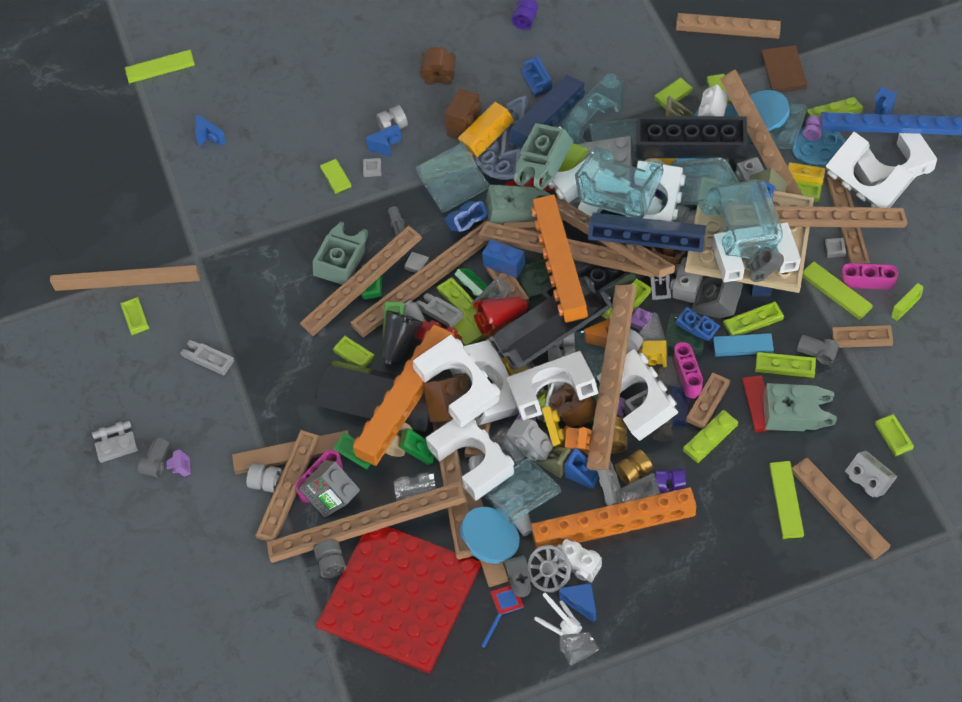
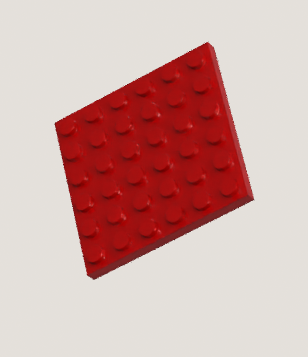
M390 527L365 533L357 544L346 566L347 569L342 573L316 627L430 674L481 568V562L469 557L458 560L456 552Z

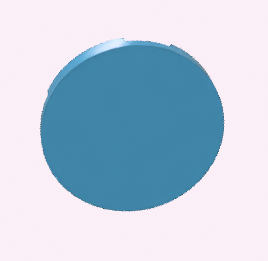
M763 90L750 95L769 131L774 128L778 129L785 123L790 113V107L787 98L782 93L773 90Z
M804 128L797 130L792 139L791 151L794 158L803 165L826 168V165L846 140L838 131L821 130L820 139L810 141L803 136Z
M478 507L471 510L462 520L460 526L461 539L465 541L472 551L471 554L487 563L499 564L504 560L510 559L516 553L519 547L518 531L514 523L502 512L489 507Z

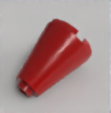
M520 296L478 300L473 304V309H476L477 313L474 315V320L481 334L486 333L485 337L488 338L524 315L528 305L526 300Z

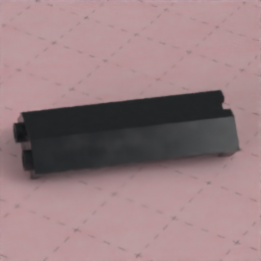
M587 276L580 277L579 282L585 299L588 318L565 323L564 316L559 315L557 307L560 301H556L553 295L490 336L488 340L502 359L504 357L507 358L508 364L513 370L520 369L613 307L610 303V296L603 290L596 292L593 281Z
M334 360L326 365L319 387L315 391L316 406L372 419L376 407L382 404L386 392L392 389L398 375ZM425 392L405 421L412 429L427 432L432 427Z

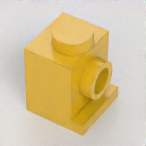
M666 340L643 341V349H639V354L643 353L649 360L647 365L663 364V367H667L668 351Z

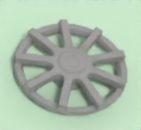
M544 545L537 548L531 554L527 566L531 582L536 588L544 592H555L563 588L570 580L571 561H569L564 550L553 545ZM546 549V560L538 553L539 551ZM550 549L557 551L553 560H551ZM561 555L564 558L565 563L556 564L557 560ZM534 556L542 562L540 565L531 564ZM566 566V575L559 572L558 568ZM531 568L540 570V573L534 578L531 574ZM555 575L564 578L563 582L560 585L558 584ZM542 576L545 577L543 587L535 582ZM549 578H552L555 588H547Z

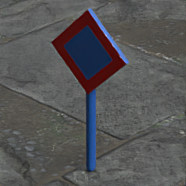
M511 585L490 592L498 614L481 645L483 648L488 643L501 615L524 608L521 598L513 593Z

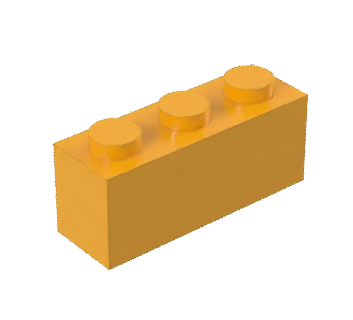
M494 102L458 139L467 151H472V154L478 157L515 120L505 107Z

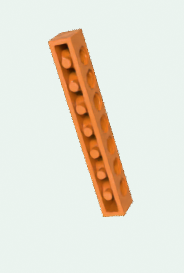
M691 487L533 523L531 524L532 536L536 549L544 545L557 547L558 544L562 545L565 539L578 543L693 517L696 514V502Z

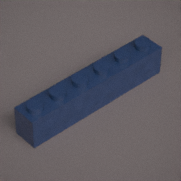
M566 75L511 128L510 143L523 148L535 123L554 127L559 119L563 118L579 100L583 99L585 83Z
M592 213L589 221L588 239L703 252L707 225Z

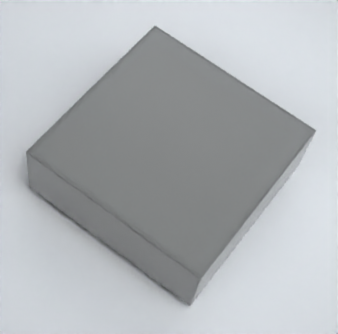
M381 158L363 159L364 177L382 176Z
M844 238L825 239L824 245L827 258L846 257Z
M412 252L404 265L405 270L417 273L428 264L429 257Z

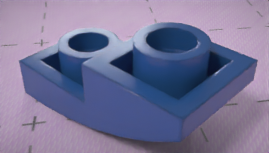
M688 307L685 308L675 322L676 325L687 332L707 341H710L720 325L707 316L700 317Z

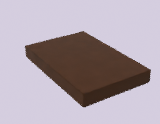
M796 45L761 51L771 90L785 92L807 89V81Z

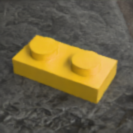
M789 162L788 168L795 180L823 185L826 168Z
M550 406L542 408L553 446L564 447L563 440H566L563 429L559 428L558 422L560 417L557 410L553 411V408Z

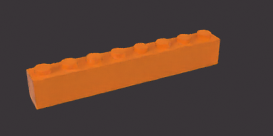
M555 195L533 199L534 207L531 208L533 219L537 218V221H534L536 231L541 232V234H538L540 245H544V248H542L544 259L548 258L546 262L548 273L552 272V275L549 277L551 286L556 287V290H553L556 301H560V304L557 305L559 315L564 316L565 323L588 318L585 299Z
M433 325L431 330L425 333L423 342L416 347L411 360L406 362L404 371L396 377L394 386L386 392L384 401L380 406L376 407L374 416L365 424L360 437L355 439L353 449L356 457L377 466L424 393V381L413 369V360L448 336L452 335L454 337V333L436 325Z

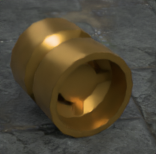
M616 417L611 449V453L614 454L624 452L627 449V425L623 418Z
M642 450L631 454L629 460L625 458L615 465L619 477L627 486H631L639 481V476L645 477L653 472L652 463Z

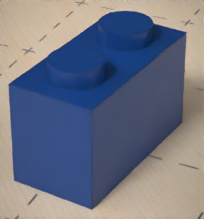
M491 239L482 253L483 265L485 267L518 278L525 265L524 251Z

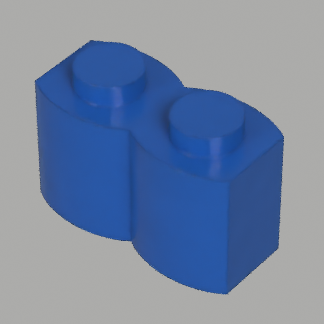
M469 201L463 204L459 210L448 214L445 221L451 231H465L472 226L473 222L485 218L488 211L482 201Z

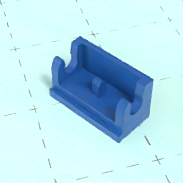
M539 56L525 61L523 66H530L522 69L521 73L534 97L548 93L552 89V79Z
M881 86L875 96L876 106L874 114H893L897 94Z

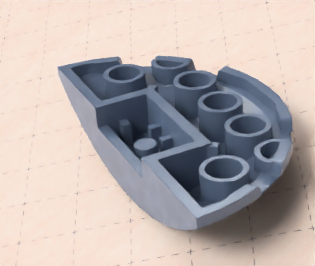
M527 96L519 97L506 104V109L515 121L478 157L474 156L475 162L479 165L482 172L490 177L502 180L514 179L517 162L521 157L519 153L522 148L510 143L511 128L529 111Z

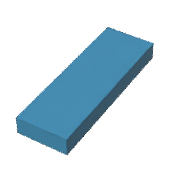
M771 333L713 337L715 357L757 354V352L773 353L774 351Z

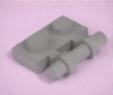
M120 421L114 426L107 428L104 426L99 428L98 431L92 432L94 440L102 438V441L95 443L100 463L138 451L133 432L125 433L126 429L132 428L130 421L123 423ZM119 433V436L108 438V435Z

